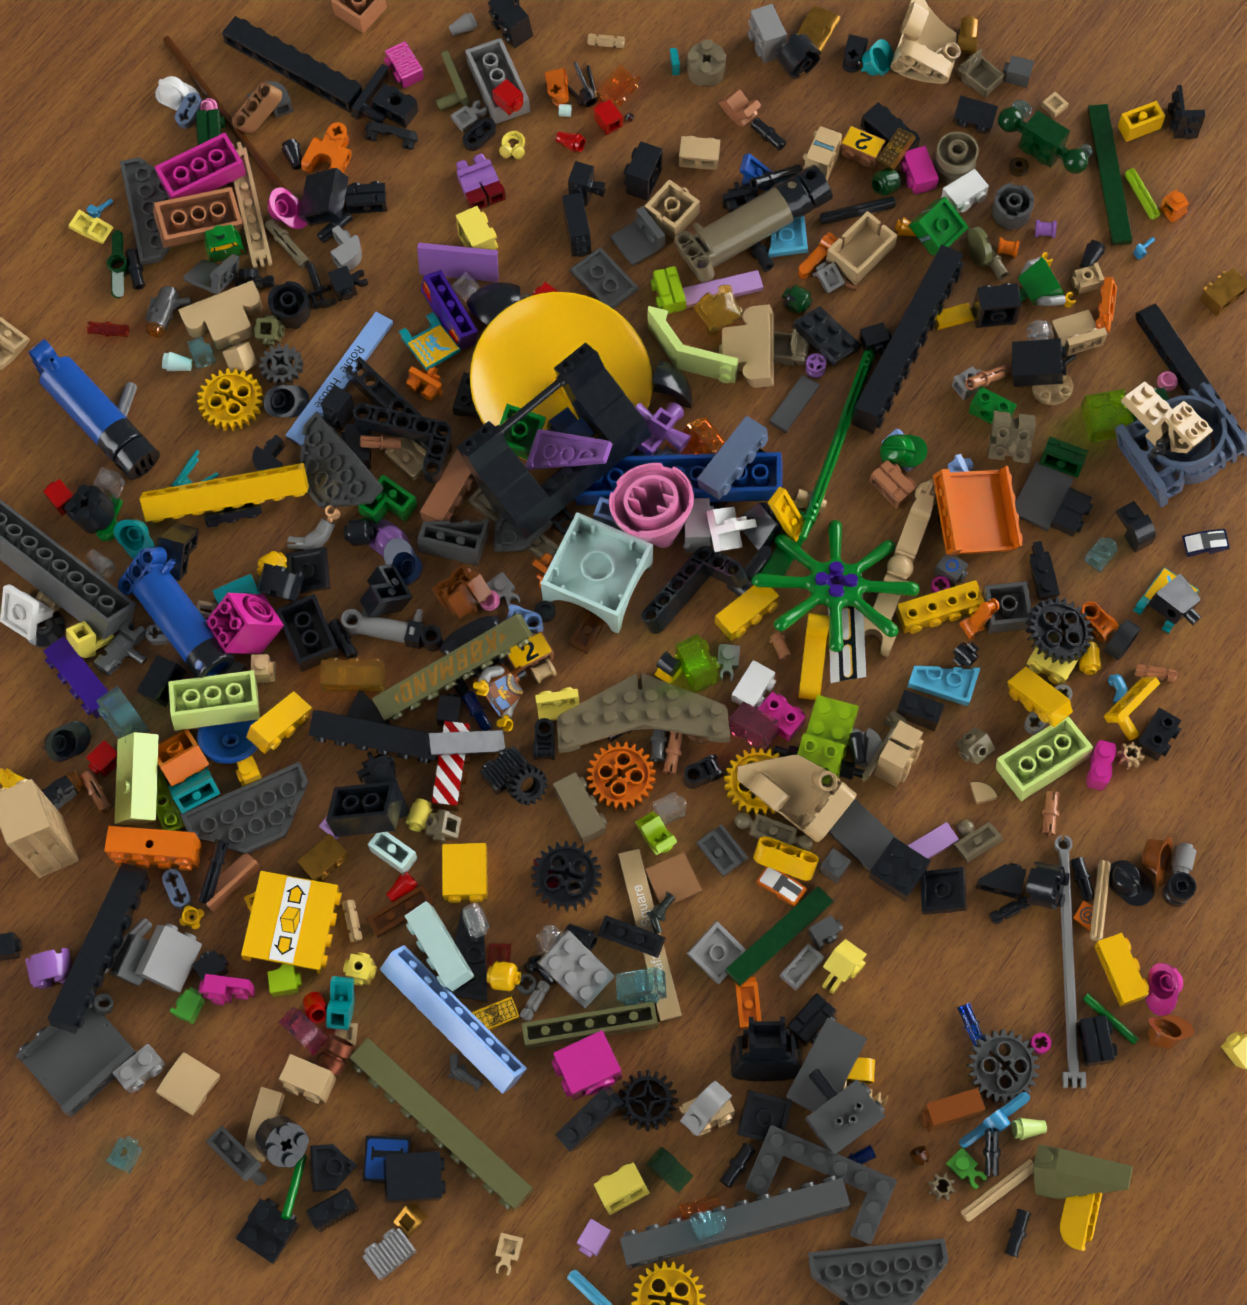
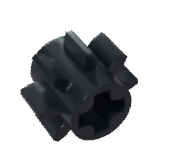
M962 642L953 651L955 654L953 660L959 667L964 665L970 667L979 658L977 655L979 648L973 642L968 644Z

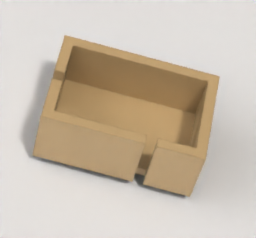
M867 211L842 235V239L839 238L827 250L826 262L829 264L834 262L838 271L853 284L857 285L895 247L897 234L883 224L879 237L881 221Z
M900 720L890 737L893 741L889 740L879 757L874 776L895 787L900 782L904 783L911 766L915 764L922 748L921 746L924 741L921 740L923 732Z

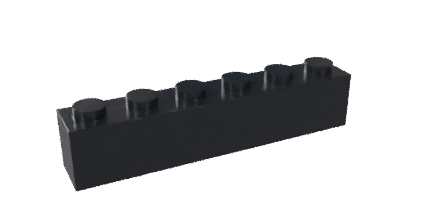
M313 710L308 735L314 736L313 740L326 742V739L335 740V745L347 747V743L355 744V749L367 751L368 747L375 748L376 753L386 755L389 754V751L395 752L397 757L404 759L415 756L418 757L419 762L430 763L431 760H436L437 757L427 755L425 734L431 732Z

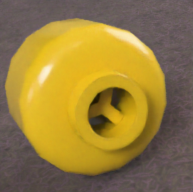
M270 551L258 560L259 568H257V572L261 577L264 563L287 568V559L281 552Z
M496 961L493 966H489L487 982L490 983L492 989L512 991L516 985L520 984L521 972H518L517 966L514 963Z

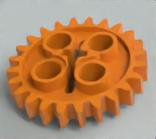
M617 741L615 748L609 743L607 751L601 747V755L594 753L596 761H589V765L593 768L587 769V774L591 775L587 777V782L591 783L588 786L589 790H595L593 797L600 796V804L607 801L606 808L614 804L615 810L618 809L619 805H622L625 811L628 804L634 809L636 801L639 804H643L641 797L648 799L649 794L647 791H653V786L650 784L656 783V778L651 777L656 775V770L651 769L654 766V762H647L650 759V755L642 756L643 748L636 751V744L628 748L627 742L624 743L623 747H620ZM621 758H626L629 760V763L620 765L618 761ZM604 770H609L610 772H612V775L609 777H603L601 775V772ZM617 774H625V778L623 779L622 777H618ZM638 774L642 779L634 782L631 780V777ZM616 787H623L625 791L621 794H616L613 790Z

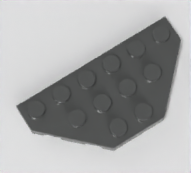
M140 157L120 161L140 263L147 265L161 262L172 246L163 248L153 207L155 202L170 200V197L161 184L155 167L146 163Z
M316 411L303 426L305 440L304 445L301 446L300 462L304 463L309 483L307 493L323 509L328 505H332L335 508L371 504L384 487L324 416Z
M297 762L180 815L187 831L195 832L199 839L215 844V839L223 840L224 842H229L227 849L241 854H250L286 838L309 782L300 762Z
M943 1238L809 1252L808 1261L811 1278L849 1305H915L947 1266L948 1254L945 1239Z

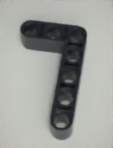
M365 403L357 404L354 407V422L360 428L429 443L423 462V476L429 483H436L441 479L452 441L451 427L447 422ZM360 414H367L365 418L358 417ZM381 418L387 419L386 422H378ZM400 423H407L405 427L398 426ZM420 427H425V428H427L426 431H423V432L418 431V429H419ZM439 432L447 433L445 436L438 435ZM435 450L442 451V453L438 455H435L432 452ZM431 468L437 470L435 473L427 472Z
M708 546L698 548L643 610L641 618L648 630L653 634L662 632L710 576L733 588L743 587L747 583L748 577L741 563L720 552H715L714 549Z

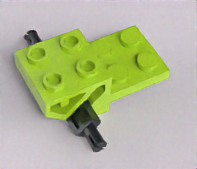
M817 695L806 734L803 733L800 747L790 745L786 749L775 745L773 754L779 753L783 757L798 754L825 770L834 773L838 778L839 776L847 779H852L853 776L863 778L865 770L855 768L856 764L845 760L849 744L847 739H849V733H852L859 706ZM825 775L821 783L823 785L829 784L830 777Z

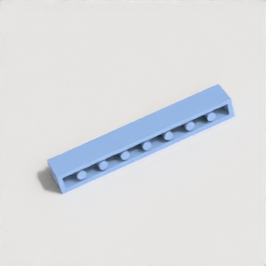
M405 945L390 953L380 968L384 975L462 1052L502 1094L512 1088L527 1068L447 987L443 988L440 985L436 976Z

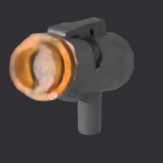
M171 286L160 288L158 296L150 300L146 316V332L150 336L160 338L162 334H165L166 328L173 318V311L178 306L191 305V297L178 298L177 290Z

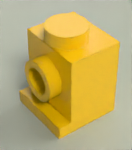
M253 756L236 762L239 769H236L235 772L242 787L262 778Z

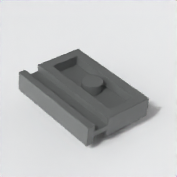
M722 824L697 842V846L723 878L740 866L741 863L748 860V856Z

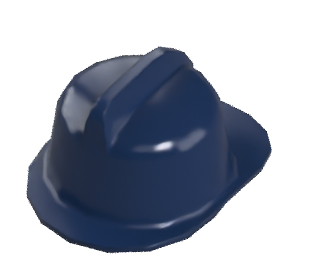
M402 538L390 540L384 548L383 558L386 565L395 564L405 584L409 585L420 578L423 567L422 561L406 540Z

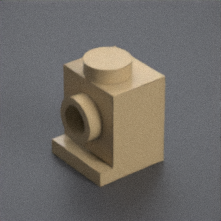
M1098 262L1094 263L1093 266L1074 270L1071 284L1074 289L1076 288L1078 295L1101 289L1105 279Z
M268 654L251 655V670H254L256 682H276V661H271Z

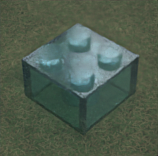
M118 686L96 700L100 706L97 709L118 739L133 732H149L142 718Z

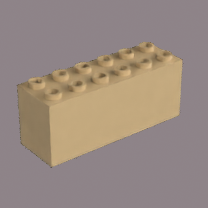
M32 779L20 780L13 787L0 789V828L6 844L38 878L80 861L63 816Z

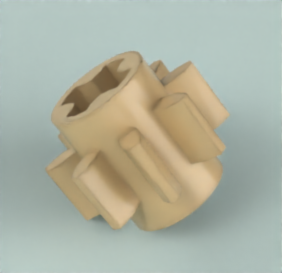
M1134 742L1128 746L1123 743L1121 746L1122 751L1120 750L1116 753V756L1120 757L1118 764L1125 765L1127 770L1133 765L1135 768H1138L1140 765L1139 761H1142L1145 757L1140 755L1142 747L1138 748L1134 745Z

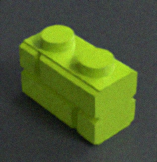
M673 266L654 271L650 284L652 291H656L658 295L655 297L657 308L667 310L668 314L674 311L685 310L686 298L677 268Z

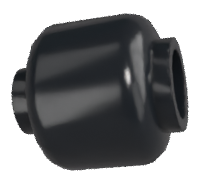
M366 518L350 520L344 527L345 540L352 546L369 545L373 537H376L375 525H371L370 521Z

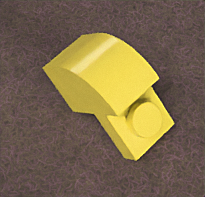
M86 621L66 629L67 641L82 658L96 656V650L110 644L114 639L112 634L103 640L93 632Z

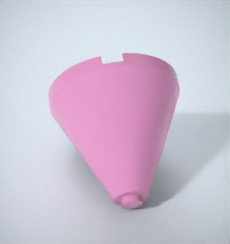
M662 463L643 464L627 471L617 480V486L614 492L610 493L609 507L615 523L624 532L659 548L671 546L693 507L694 494L689 479L678 468L674 466L672 469L663 467Z

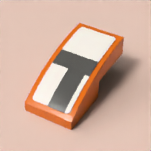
M769 867L763 870L756 881L759 886L776 894L779 899L794 907L807 891L806 887L793 878Z

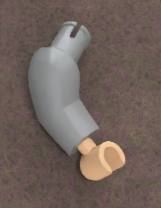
M328 505L325 509L328 518H322L316 529L305 537L289 536L287 542L295 543L287 544L288 548L308 550L322 547L329 540L335 527L333 520L340 517V511L336 508L334 513L331 514L334 507Z

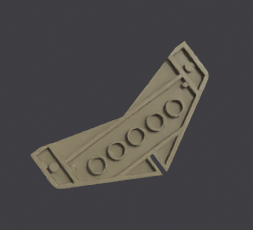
M636 673L558 716L559 753L572 752L580 749L581 745L630 730L660 729L706 737L708 741L718 743L730 742L727 707L722 703L641 673L642 689H638Z

